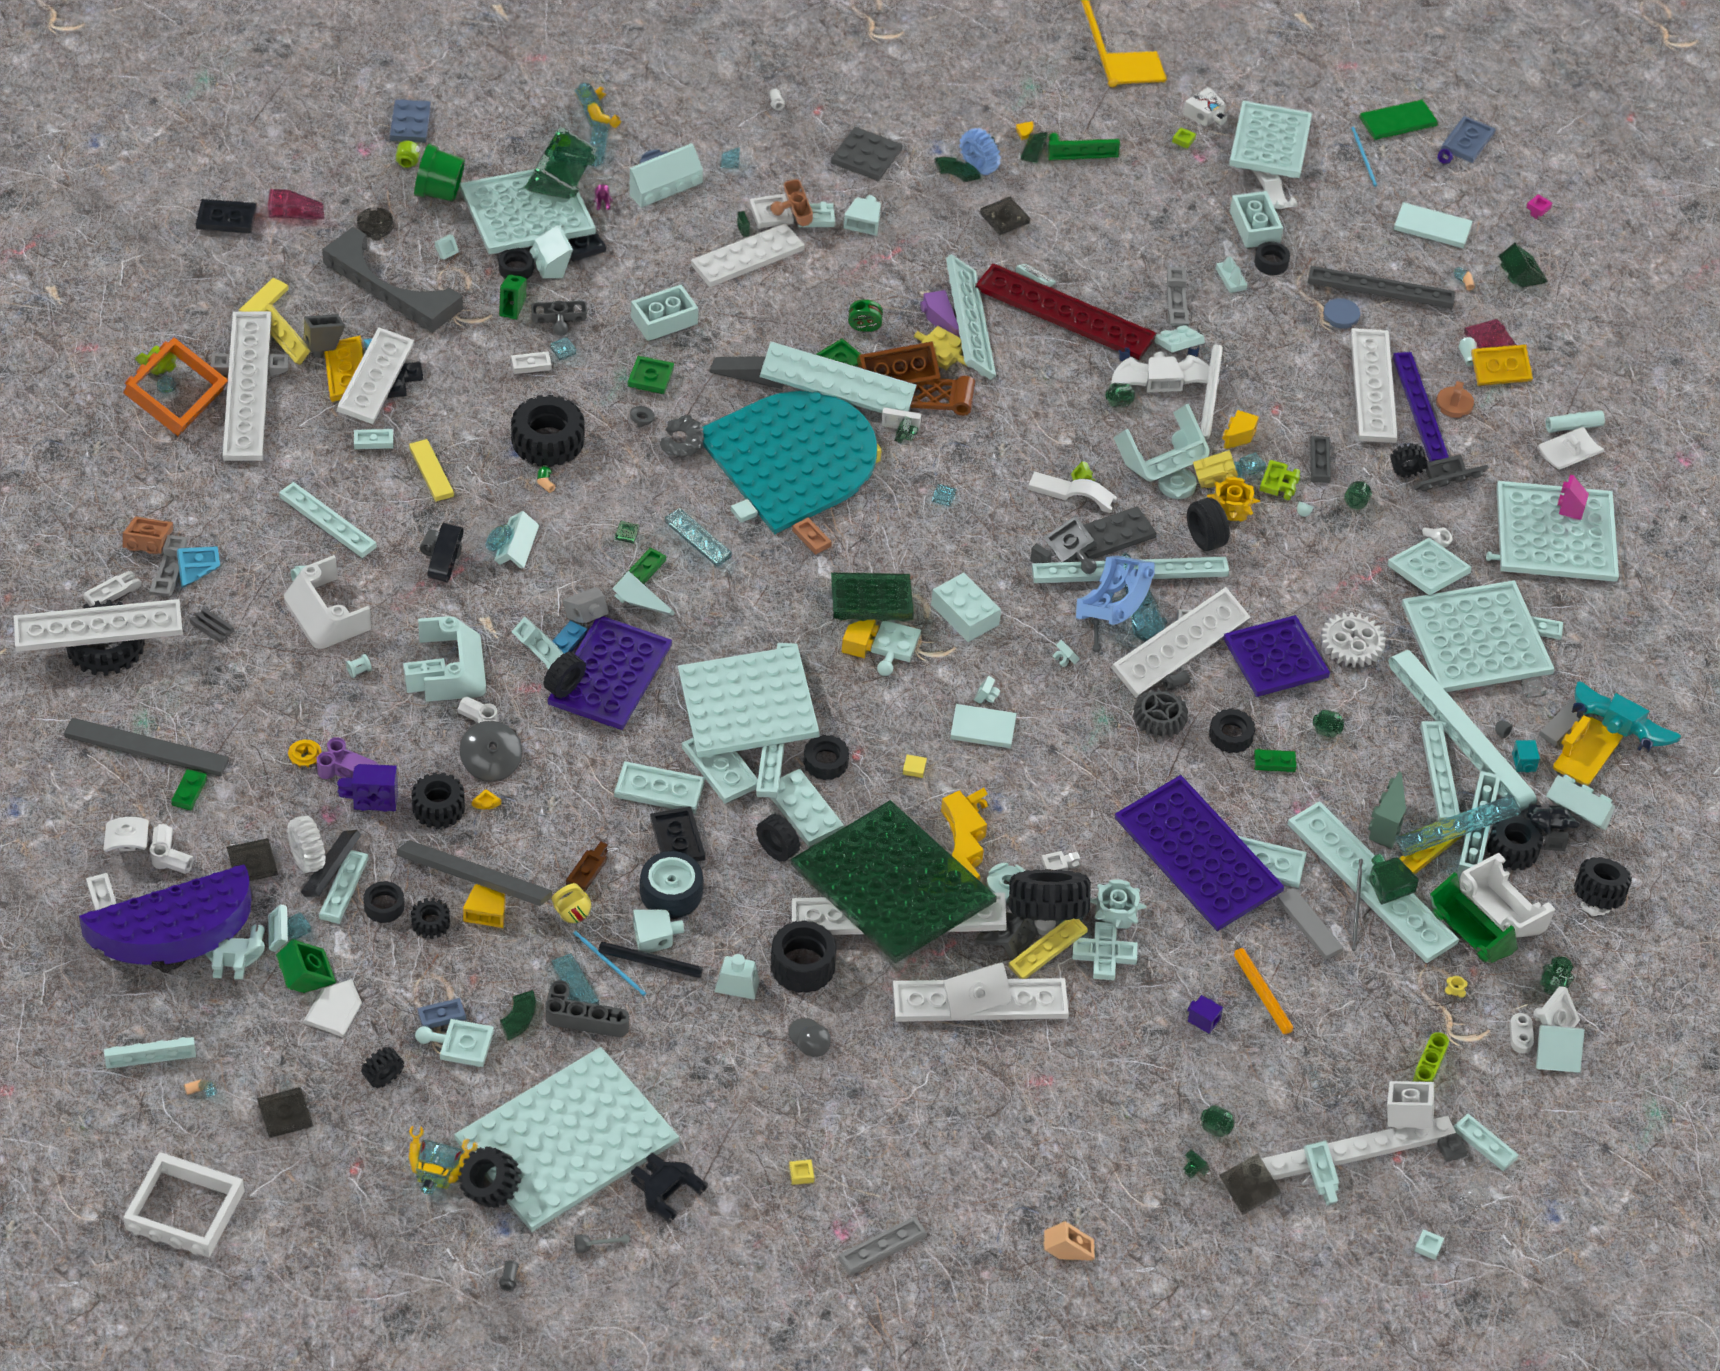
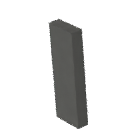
M1310 437L1311 482L1330 483V437Z

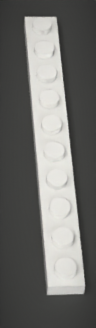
M1444 1116L1433 1119V1128H1391L1327 1144L1333 1164L1338 1166L1437 1143L1438 1139L1446 1138L1447 1135L1456 1132L1449 1117ZM1304 1149L1244 1162L1241 1166L1249 1186L1311 1172Z

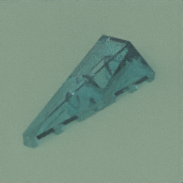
M1127 553L1122 555L1125 558H1131ZM1124 563V569H1125V570H1126L1127 565H1128V564H1126V563ZM1126 584V585H1125V589H1126V595H1127L1129 591H1128V586H1127V584ZM1148 590L1139 608L1130 616L1134 635L1144 642L1166 628L1165 625L1168 623L1166 618H1161L1158 610L1159 606L1150 590Z

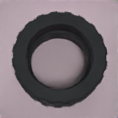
M794 921L784 925L774 935L772 942L770 968L774 979L781 986H784L785 989L798 993H810L826 986L831 981L835 971L837 950L835 938L823 925L813 921ZM807 949L817 953L821 959L812 964H798L789 960L785 955L793 950Z

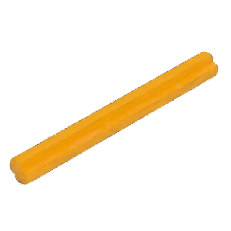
M1245 949L1235 950V959L1284 1035L1293 1031L1292 1023Z

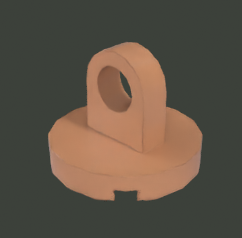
M1456 381L1455 387H1446L1438 393L1436 406L1441 409L1440 411L1444 415L1461 418L1462 415L1467 416L1473 410L1474 399L1467 390L1463 389L1464 382Z

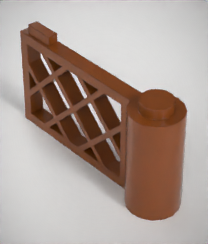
M961 376L957 380L935 379L914 383L916 385L915 391L918 389L922 393L918 396L913 395L910 408L953 410L961 416L968 415L971 412L975 389V380L972 377ZM931 385L932 387L925 390L922 386ZM952 386V388H950L947 391H944L941 387ZM937 390L940 395L933 397L931 393ZM924 397H928L930 399V401L928 402H922L920 400ZM946 398L949 400V404L940 403L939 401Z

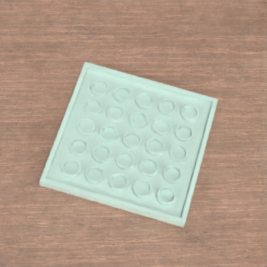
M565 163L460 183V190L488 254H496L514 248L532 247L537 238L557 225L561 226L567 239L596 234L595 225Z
M1507 481L1497 482L1500 571L1618 581L1619 571L1613 491L1585 489L1589 495L1582 519L1578 520L1559 514L1561 506H1557L1560 494L1564 495V493H1561L1562 486Z
M1515 580L1402 600L1403 609L1430 673L1446 692L1554 673L1553 664Z
M798 646L678 666L697 758L820 737Z

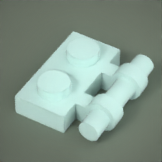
M820 201V203L809 202L813 213V221L807 226H800L798 224V227H835L833 203H826V201Z

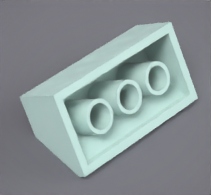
M692 143L630 168V196L641 208L703 183V168Z

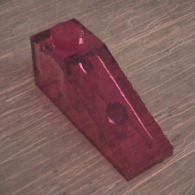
M288 189L269 190V218L324 219V203Z

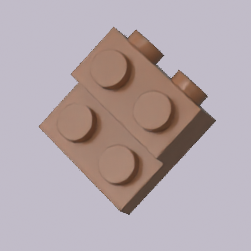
M135 516L123 532L122 547L130 551L142 550L149 554H161L167 535H170L173 531V522Z

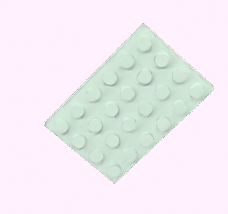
M1242 101L1229 166L1267 172L1273 175H1284L1290 178H1300L1312 113Z

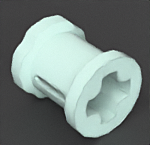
M366 654L361 655V658L345 662L351 678H355L357 674L364 671L369 672L372 670L371 663Z

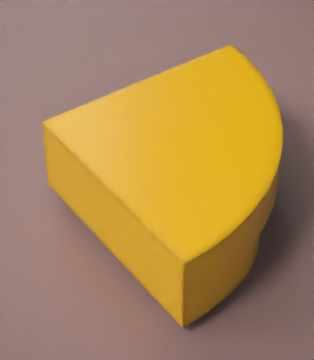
M1033 121L1016 124L1015 129L1021 140L1027 139L1033 132Z
M487 789L472 800L473 807L483 810L493 809L501 805V799Z

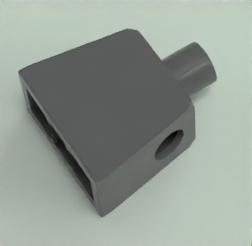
M338 314L304 316V342L314 357L321 358L324 351L336 349L345 328Z

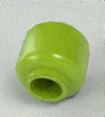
M412 141L400 142L397 146L396 162L405 168L415 166L419 160L420 148Z

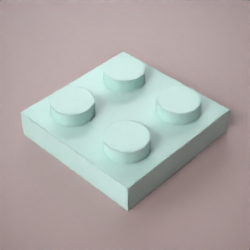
M1179 326L1176 330H1165L1161 334L1156 335L1155 343L1170 352H1175L1203 344L1205 339L1202 334L1188 326Z

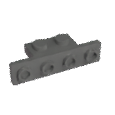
M1461 454L1428 462L1426 472L1429 479L1418 482L1414 486V490L1421 489L1422 491H1427L1435 485L1443 487L1450 484L1451 481L1459 483L1473 476V479L1479 478L1484 475V472L1489 467L1484 465L1466 470Z

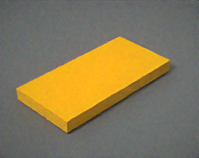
M361 336L341 339L335 350L324 351L331 402L341 400L364 356Z

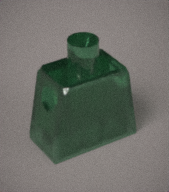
M1377 854L1371 859L1373 866L1369 880L1381 905L1416 892L1419 879L1399 858L1395 857L1385 860L1382 854Z

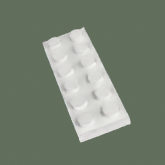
M784 223L691 260V266L709 287H713L804 251L805 245L790 227Z
M378 327L337 406V412L373 424L413 347L414 340Z

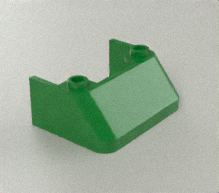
M1455 872L1430 893L1434 916L1439 921L1444 920L1477 952L1476 954L1482 962L1493 963L1512 955L1518 950L1515 928L1510 925L1503 932L1461 892L1458 874Z

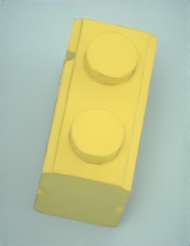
M1230 450L1193 462L1201 488H1212L1215 486V482L1225 481L1227 477L1238 476Z

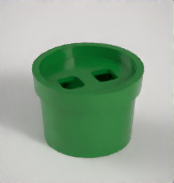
M428 143L418 169L414 196L421 198L428 196L454 202L463 177L465 159L439 150V147Z

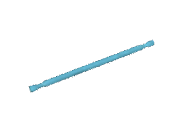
M1352 127L1351 129L1354 132L1373 185L1376 187L1377 183L1355 127Z
M574 931L573 934L575 936L579 937L585 945H587L594 953H596L603 961H605L632 987L638 990L641 995H646V992L644 990H641L635 982H633L626 974H624L617 966H615L607 957H605L602 953H599L598 949H596L589 941L582 937L579 934V932Z

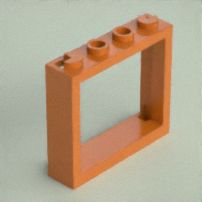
M173 337L169 342L165 341L161 345L158 353L154 352L149 357L146 365L142 364L138 368L137 374L134 377L130 376L126 380L123 394L171 432L179 436L224 390L228 379ZM169 352L173 353L212 384L210 389L181 418H178L137 385Z

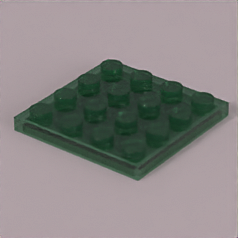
M831 572L833 619L842 621L848 619H858L860 621L898 620L902 622L914 620L910 574Z

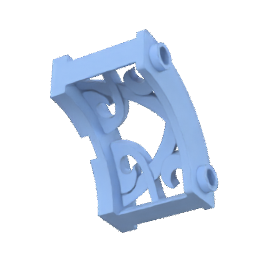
M1123 556L1106 557L1104 570L1099 580L1101 582L1097 590L1093 589L1088 595L1077 599L1076 618L1086 619L1093 617L1109 620L1111 625L1128 619L1139 608L1148 593L1155 574V563L1125 558ZM1124 563L1128 564L1126 570L1124 569ZM1127 584L1128 594L1122 600L1113 603L1111 598L1114 593L1123 589Z

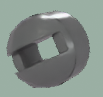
M1499 721L1495 725L1496 733L1502 738H1506L1513 728V725L1507 721Z

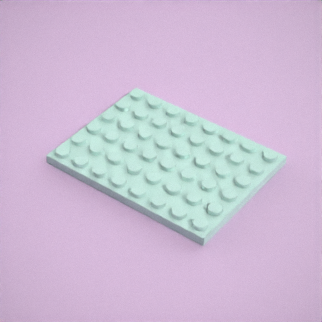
M602 1047L597 1048L454 1134L455 1140L461 1147L462 1142L465 1139H469L468 1149H471L473 1143L476 1142L478 1148L482 1147L485 1149V1146L497 1148L517 1161L519 1164L517 1167L521 1170V1174L518 1175L521 1178V1183L517 1184L519 1190L513 1193L514 1198L512 1200L507 1199V1203L531 1232L626 1175L636 1166L647 1162L646 1157L653 1152L658 1155L679 1142L677 1133ZM496 1167L491 1168L485 1174L491 1183H493L496 1177Z

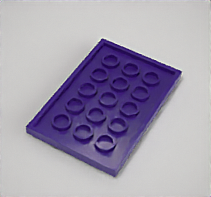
M604 616L595 619L575 653L586 663V671L581 682L566 697L557 698L551 693L548 698V705L623 730L671 648L672 640Z

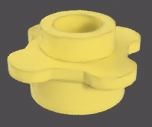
M1460 976L1447 978L1448 986L1445 988V993L1448 995H1458L1460 998L1465 997L1467 981Z

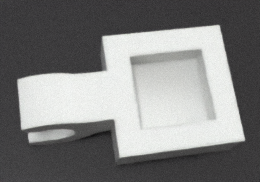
M1062 851L1042 855V863L1045 869L1068 871V867L1071 869L1080 867L1078 852L1063 855Z

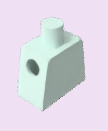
M872 195L866 196L865 199L855 198L844 215V229L877 236L881 203L877 202L876 198Z
M633 910V925L638 951L651 953L670 948L673 945V934L684 933L683 921L670 922L667 910Z
M735 954L733 957L726 956L718 975L715 992L755 999L759 985L756 963L752 960H746L741 954Z

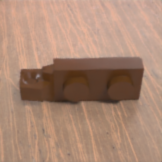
M600 841L595 850H587L567 877L566 885L576 883L586 892L606 863L608 844Z

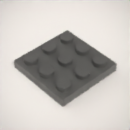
M854 127L831 157V164L880 181L902 151L903 144Z

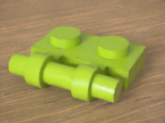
M1270 460L1259 491L1278 496L1279 491L1284 492V499L1290 500L1296 492V484L1300 481V470L1295 468L1293 472L1288 471V464Z

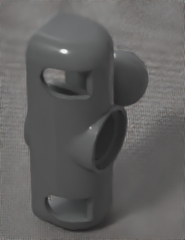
M585 301L536 302L531 305L532 321L534 323L552 322L555 334L562 336L568 331L567 322L584 321L587 319V303ZM577 304L581 305V312H574V306ZM542 306L544 314H536V308Z

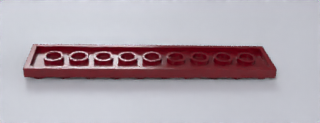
M992 263L975 285V288H978L983 294L1118 352L1119 350L1125 352V347L1130 349V357L1137 360L1142 358L1157 335L1154 331Z

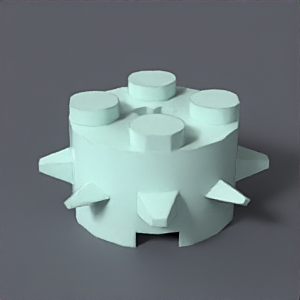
M1110 880L1109 884L1097 885V898L1090 899V903L1096 905L1095 918L1098 919V922L1113 923L1115 928L1124 929L1131 927L1132 923H1138L1136 917L1138 910L1147 908L1146 905L1139 903V888H1132L1130 883L1124 880Z

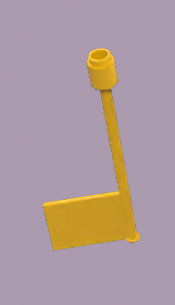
M1081 0L1109 87L1113 88L1118 84L1167 81L1157 51L1107 53L1089 0Z

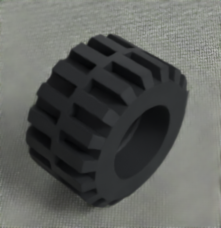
M434 772L430 776L429 774L424 775V779L419 778L412 790V810L416 820H419V823L422 825L426 824L429 828L434 826L435 829H440L443 826L448 828L449 824H456L457 820H460L465 812V792L463 784H460V780L458 778L454 779V776L451 774L447 776L444 772H441V774ZM434 799H444L445 801H442V802H433L432 800H434Z
M1510 814L1509 817L1506 815L1502 816L1492 826L1487 844L1488 853H1491L1490 857L1499 853L1506 860L1502 864L1503 868L1507 869L1509 867L1511 870H1516L1517 868L1525 870V867L1529 868L1537 861L1544 839L1542 830L1536 828L1531 823L1530 818H1523V815L1515 816V814ZM1509 840L1517 841V842H1519L1520 844L1513 843V842H1511V841H1509Z
M1591 857L1581 863L1574 884V891L1583 902L1590 904V906H1597L1599 909L1605 908L1607 910L1616 909L1624 904L1632 877L1630 872L1626 870L1627 868L1620 865L1617 861L1603 857Z
M485 1146V1149L482 1147L477 1148L476 1153L470 1152V1157L463 1160L465 1164L459 1169L461 1176H458V1181L462 1183L459 1186L464 1191L463 1194L470 1200L487 1208H498L499 1204L506 1205L507 1199L512 1200L514 1198L513 1193L518 1192L519 1187H517V1184L521 1183V1178L518 1177L521 1174V1170L517 1167L519 1165L517 1161L507 1153L490 1146ZM496 1167V1177L493 1183L484 1188L485 1174L491 1168Z

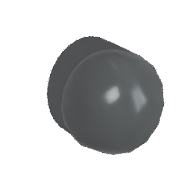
M809 1018L797 1019L789 1026V1038L805 1055L819 1057L829 1051L831 1035L824 1026Z

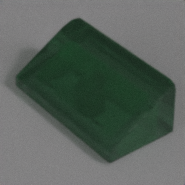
M1048 132L1031 134L1020 159L1038 163L1047 142Z

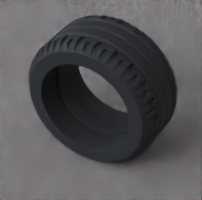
M1205 498L1191 503L1187 510V524L1196 545L1204 551H1211L1225 546L1230 537V528L1227 516L1220 503L1213 498Z

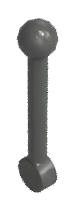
M1098 618L1092 620L1094 625V645L1092 650L1094 652H1099L1101 648L1098 644V624L1100 623Z

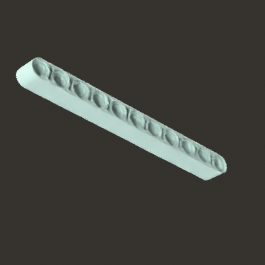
M1405 650L1389 657L1388 662L1391 670L1435 721H1442L1443 730L1480 772L1484 771L1501 776L1498 793L1515 812L1529 808V804L1537 803L1533 790L1410 650Z

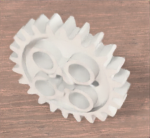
M1351 612L1350 616L1347 617L1343 613L1342 618L1335 615L1334 619L1329 618L1328 623L1324 624L1320 642H1322V648L1326 649L1325 654H1331V660L1338 658V664L1344 661L1345 666L1352 663V666L1355 667L1356 663H1359L1363 667L1364 662L1371 665L1372 660L1376 662L1377 658L1382 656L1386 640L1383 637L1384 631H1380V625L1374 626L1375 620L1369 622L1368 616L1362 619L1361 614L1354 617V614Z

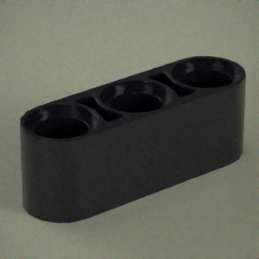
M443 522L429 564L428 578L446 583L449 582L463 538V527Z

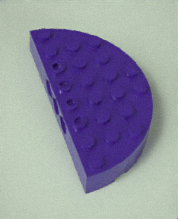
M244 864L234 866L230 869L215 872L179 885H173L163 890L131 898L118 904L89 911L79 915L82 936L93 949L103 951L105 956L132 964L152 965V961H164L165 964H170L204 955L218 948L219 943L223 940H230L247 921L251 912L252 901L248 871Z

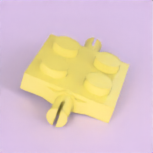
M939 326L928 335H924L919 331H916L914 334V338L922 343L933 341L939 367L947 370L956 362L967 366L964 362V356H962L961 338Z

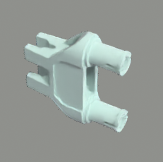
M253 925L250 930L249 939H225L219 943L218 948L205 954L212 962L213 978H222L224 966L233 967L235 971L234 979L243 980L245 968L255 962L264 952L265 944L262 939L265 929L263 926L258 925V931L256 932V925Z

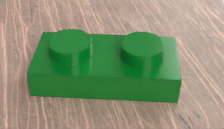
M1255 749L1254 770L1295 772L1296 752Z
M187 769L171 800L172 806L192 811L207 781V774Z

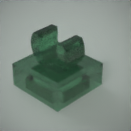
M904 416L897 427L894 441L902 443L904 438L912 441L914 435H917L918 428L911 425L912 418Z
M1192 1149L1187 1152L1185 1157L1188 1163L1183 1168L1184 1173L1191 1179L1197 1172L1205 1176L1210 1170L1208 1163Z

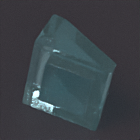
M740 147L722 153L721 168L739 169Z

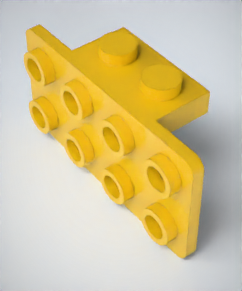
M1583 715L1579 722H1574L1571 733H1567L1561 743L1564 745L1563 750L1555 761L1553 769L1563 775H1568L1582 785L1589 786L1618 746L1623 735L1610 733L1601 721Z

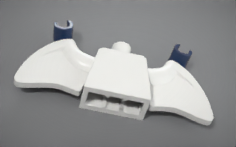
M1125 347V352L1119 350V360L1122 363L1114 371L1111 387L1114 389L1115 387L1119 388L1121 384H1123V387L1129 385L1146 386L1147 384V392L1182 391L1183 383L1184 385L1197 382L1207 383L1210 366L1198 358L1199 347L1197 349L1189 347L1187 357L1182 362H1177L1175 357H1165L1163 352H1157L1154 354V357L1149 358L1148 364L1137 362L1133 357H1130V349Z

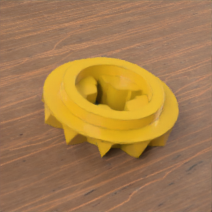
M299 740L290 746L288 758L292 764H297L299 768L301 766L309 768L311 764L316 765L317 756L322 753L321 747L312 740ZM308 750V755L302 758L301 754H304Z

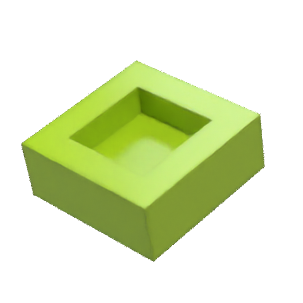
M1180 127L1173 136L1172 143L1188 149L1196 139V133Z

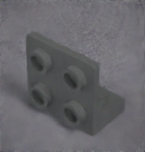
M1006 912V930L981 931L975 941L977 944L1002 945L1012 961L1029 947L1038 931L1032 919L1017 917L1015 914Z

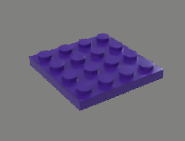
M1296 615L1224 634V642L1256 697L1329 678L1330 671Z

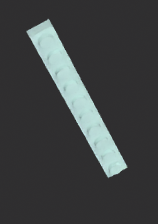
M1226 557L1143 560L1155 563V574L1152 579L1228 577L1229 575ZM1095 561L1097 568L1092 574H1086L1082 571L1081 562L1032 563L1034 583L1099 581L1104 570L1105 561ZM1124 563V569H1125V570H1126L1127 565H1128V564H1126V563Z
M777 643V649L798 646V644ZM785 743L762 747L756 789L757 797L778 798Z

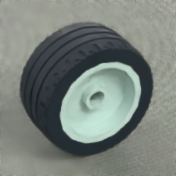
M668 851L656 854L647 860L641 870L639 885L641 900L648 910H667L670 919L686 916L693 912L701 902L704 885L703 873L698 862L685 853Z

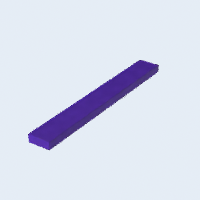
M1412 352L1393 353L1392 358L1429 462L1448 458L1447 449Z

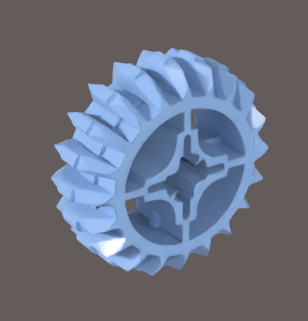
M974 128L962 135L959 147L966 164L974 171H977L978 174L984 176L996 171L1001 164V156L999 155L1000 151L997 149L998 145L995 144L990 133L987 134L986 130L981 128Z

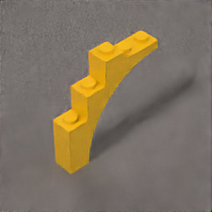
M959 790L942 798L941 812L948 821L953 834L954 851L943 871L930 883L918 889L917 895L954 894L956 891L958 894H972L979 889L980 875L975 870V867L982 863L984 849L978 842L986 837L987 823Z

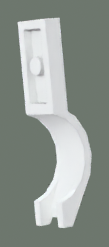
M1253 171L1264 187V191H1267L1275 209L1297 206V201L1294 197L1290 198L1289 202L1285 198L1282 181L1278 174L1273 175L1267 172Z
M1034 471L1028 486L1030 491L1065 501L1073 495L1089 497L1099 505L1101 511L1107 513L1112 512L1111 502L1116 503L1117 497L1102 485L1088 479H1078L1070 482Z
M107 873L86 878L95 910L117 904Z

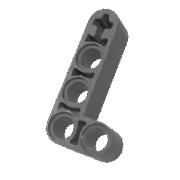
M557 980L551 984L545 1005L546 1021L549 1025L615 1037H623L628 1034L629 1013L625 1009L570 1000V986L566 981Z

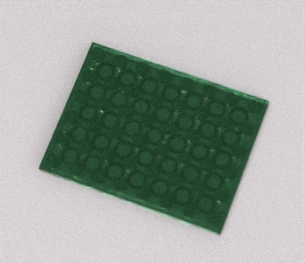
M891 800L790 859L791 865L894 963L901 961L996 902V895Z

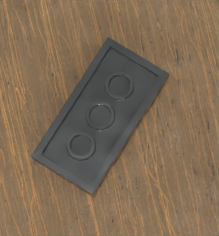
M1137 506L1084 524L1083 526L1097 544L1084 554L1087 558L1096 559L1156 538L1157 532Z

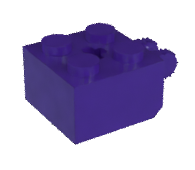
M358 764L354 767L353 778L343 777L338 780L337 792L339 797L353 799L354 810L396 811L398 799L397 766Z

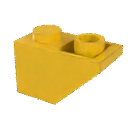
M1237 410L1235 416H1231L1229 420V430L1225 429L1222 437V440H1225L1224 448L1230 449L1250 443L1257 430L1259 416Z
M870 616L848 625L842 640V653L865 658L867 651L872 649L874 641L872 638L873 636L876 637L879 630V625H876L877 616Z

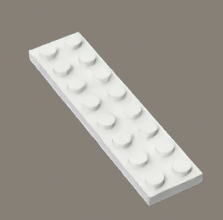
M1352 328L1351 347L1358 441L1396 443L1397 426L1389 331Z
M1225 587L1115 662L1111 668L1134 697L1137 698L1162 681L1166 675L1172 674L1224 637L1225 633L1234 631L1251 617Z
M180 600L15 615L16 652L183 635Z
M1065 978L1008 979L1010 989L1009 1003L955 1020L950 1018L948 998L943 984L944 980L893 981L895 1021L1068 1019L1069 1016Z

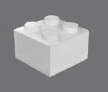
M1390 1081L1387 1102L1388 1127L1397 1129L1433 1128L1434 1082Z

